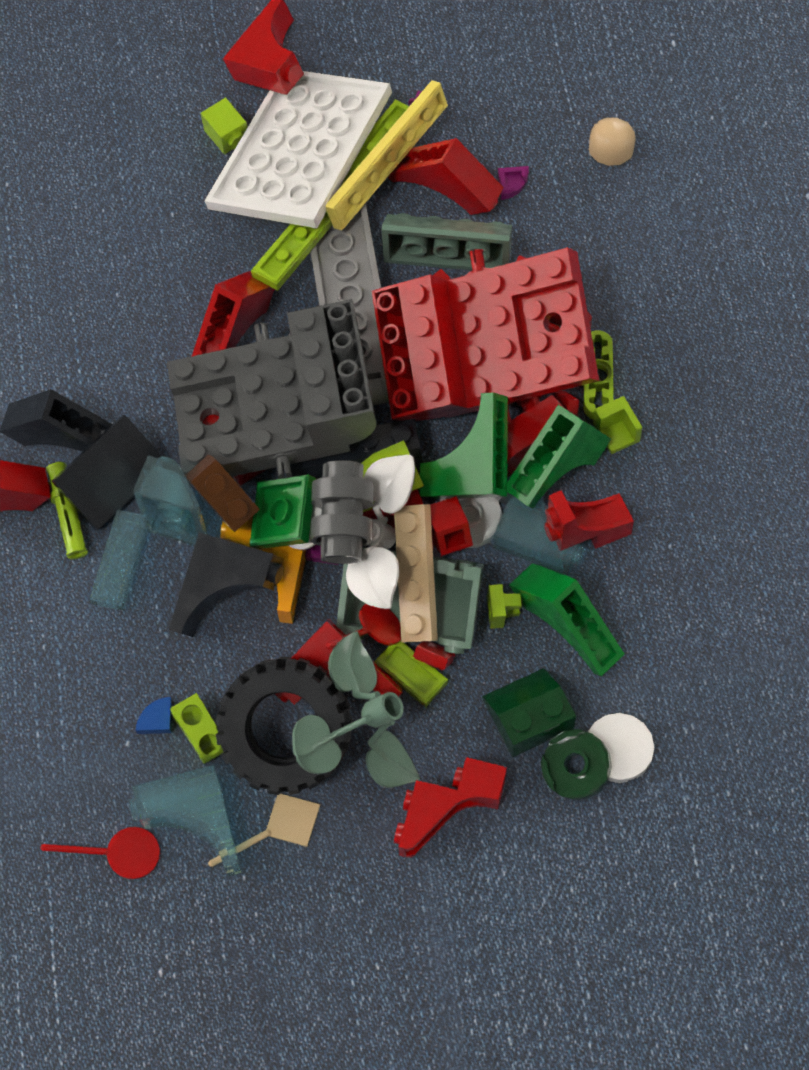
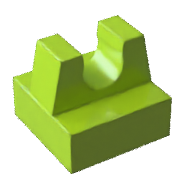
M502 584L489 585L486 600L490 629L504 628L506 618L520 615L519 609L522 607L520 593L504 594Z

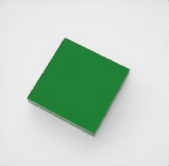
M307 474L257 482L255 504L260 510L253 515L250 547L265 549L309 542L313 508L311 504L312 482L316 480L315 477Z

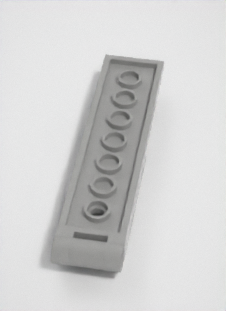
M365 203L342 231L333 228L332 225L312 249L311 258L319 306L349 299L353 301L373 405L389 403L371 292L381 288Z

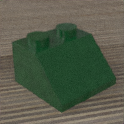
M544 668L482 696L512 758L551 740L563 731L573 730L575 727L576 715L561 686Z

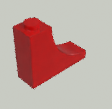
M271 0L224 56L223 61L235 81L287 95L304 75V72L293 51L283 48L286 32L294 21L284 0Z
M457 138L412 148L388 176L392 182H411L431 188L456 202L470 215L493 210L504 188Z
M251 271L216 284L192 356L236 347L248 328L261 315L267 312L275 289L252 277Z
M0 460V511H33L51 497L46 468Z
M328 618L290 659L299 660L302 658L308 660L310 664L316 667L321 666L327 670L329 675L328 661L333 649L328 650L326 644L346 634ZM373 661L377 673V682L373 691H379L381 695L393 692L399 697L403 689ZM286 692L275 694L284 703L290 700L294 705L302 698L296 694Z

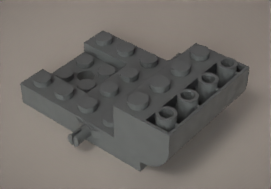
M352 299L287 313L291 335L269 339L268 325L261 323L260 329L259 324H256L254 326L256 342L167 362L170 389L174 396L180 439L178 448L183 477L209 454L222 465L231 477L277 467L278 479L285 478L284 469L286 477L289 478L292 477L290 464L350 452V444L357 443L373 433L377 423ZM207 416H219L216 423L212 425L203 424V420Z

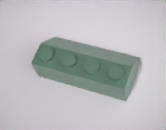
M405 213L397 215L387 214L382 224L384 263L472 270L469 252L483 249L485 268L505 265L510 261L512 225L496 221L484 223L474 222L470 219H442L438 216L416 217Z

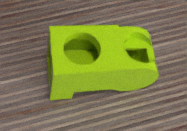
M197 693L170 708L172 717L189 740L203 764L223 753L221 745H217V726Z

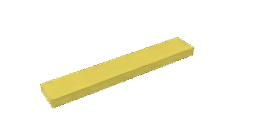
M432 80L327 202L325 207L333 228L342 231L446 109L448 104L440 82Z

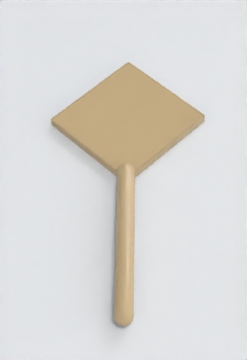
M284 794L277 795L267 829L211 859L208 865L213 867L268 836L308 847L320 804Z

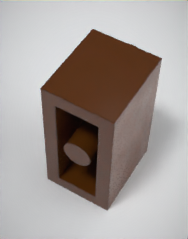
M209 454L184 476L219 518L234 532L260 510L222 465Z

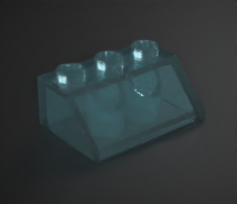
M148 455L133 489L147 531L195 546L199 532L207 535L208 533L200 505L181 466L171 458L164 456L155 458Z

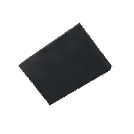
M122 415L51 482L95 530H98L168 463L126 415Z

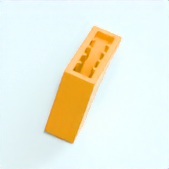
M253 516L235 532L222 521L221 539L250 547ZM290 546L258 549L284 558L282 562L284 566L281 581L275 585L278 591L277 613L280 622L293 624L306 562V550H298Z

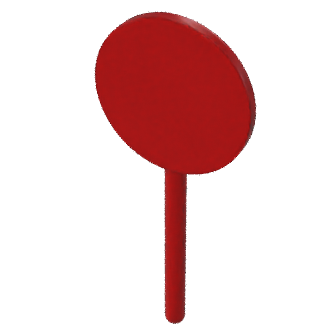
M366 603L360 608L359 619L363 626L362 629L357 630L360 637L369 634L377 642L389 646L395 645L401 640L400 622L390 609L377 608ZM345 636L327 643L326 648L328 650L333 649Z
M128 827L117 832L110 840L107 848L42 844L40 846L42 851L107 855L111 869L117 875L126 879H139L147 876L155 869L160 857L157 839L151 832L140 827Z

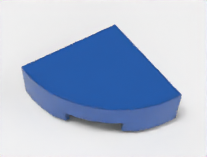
M171 697L158 699L142 711L136 724L137 734L172 733Z

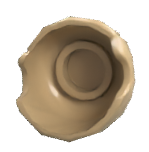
M619 118L599 120L598 123L594 124L590 133V155L597 162L608 166L623 164L633 155L636 141L635 131L627 121Z

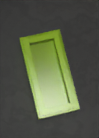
M400 640L397 644L388 646L374 662L401 688L426 708L448 684V679L431 665L414 659V651Z

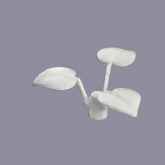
M408 454L382 458L375 461L367 469L363 479L369 480L374 484L373 501L375 502L372 509L378 519H372L373 542L369 545L370 547L363 549L362 561L348 564L346 580L351 592L362 602L382 609L392 608L393 595L399 579V563L394 553L388 550L395 543V529L387 524L388 518L383 516L380 508L388 514H394L401 510L408 501L415 476L414 457ZM313 506L311 519L321 515L322 509ZM311 525L308 543L288 546L298 550H306L313 547L315 544L310 541Z

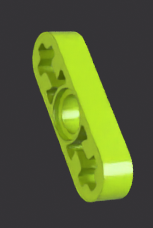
M601 330L592 331L591 334L593 346L595 342L601 343V359H596L597 369L605 371L607 378L600 382L583 385V409L585 414L592 420L594 419V411L596 409L594 404L596 392H601V403L603 405L614 400L613 341L608 333Z

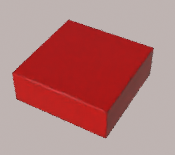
M422 641L417 645L413 657L435 668L445 670L452 664L456 653L446 652L443 646L431 641Z

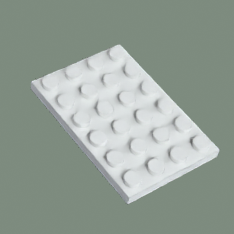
M303 71L304 75L287 95L270 90L206 197L205 203L209 210L317 228L327 211L325 207L327 202L340 188L391 96L390 83Z

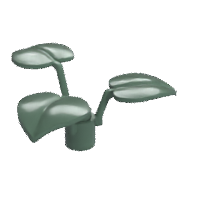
M358 631L353 632L342 638L333 648L328 661V670L333 684L339 691H352L354 698L369 700L361 710L362 718L330 733L327 723L321 717L316 715L302 717L295 724L292 733V746L296 761L309 773L324 774L332 771L339 764L342 757L341 750L333 739L367 724L368 726L378 728L368 740V745L371 749L366 754V765L374 781L385 788H395L416 782V780H420V777L411 758L396 736L386 730L389 726L395 724V720L402 717V701L393 692H387L383 695H380L379 691L370 693L377 682L376 669L370 655L360 640Z

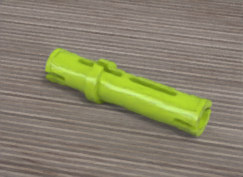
M55 462L46 467L52 489L50 499L56 506L67 552L66 555L68 559H79L86 556L88 551L85 546L77 509L51 482L67 465L65 462Z

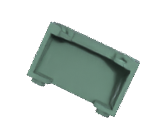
M433 556L438 640L436 642L445 645L444 650L446 652L464 654L465 649L472 648L484 564ZM348 564L343 566L336 626L346 635L363 628L359 619V610L365 604L348 587L346 580ZM397 583L393 595L392 608L390 610L395 614V616L398 618L400 622L399 590Z

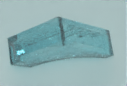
M510 495L494 533L493 548L568 575L572 564L579 565L584 547L580 546L579 543L560 551L556 541L551 542L544 529V523L547 522L545 510L548 508L543 498L541 497L532 509Z
M214 765L132 787L134 798L129 800L130 810L133 819H139L144 829L173 827L189 831L212 846L222 859L228 877L242 873L219 777Z

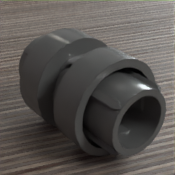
M354 461L326 462L323 464V477L312 482L311 504L322 509L321 515L311 519L310 541L321 546V561L333 564L361 562L362 546L370 545L373 542V520L363 516V510L373 506L374 484L369 480L363 479L364 466L361 463Z

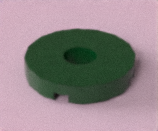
M574 729L563 731L553 737L548 743L545 754L542 756L541 768L542 776L549 788L560 796L572 800L587 799L601 791L609 779L612 768L610 753L603 741L592 733ZM575 755L582 756L585 761L583 770L577 774H571L567 766L569 759Z

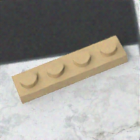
M430 504L408 505L394 513L396 554L399 563L398 590L401 642L437 641Z

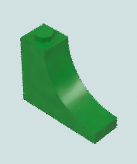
M494 392L481 393V402L476 421L465 440L443 458L420 463L419 476L424 485L419 488L420 497L431 499H449L455 496L457 498L507 497V396Z
M558 405L507 482V492L533 509L545 492L564 474L581 465L594 466L611 441V438Z
M532 563L509 584L515 594L520 593L523 607L554 628L577 651L594 674L602 676L624 655L621 647L576 579Z

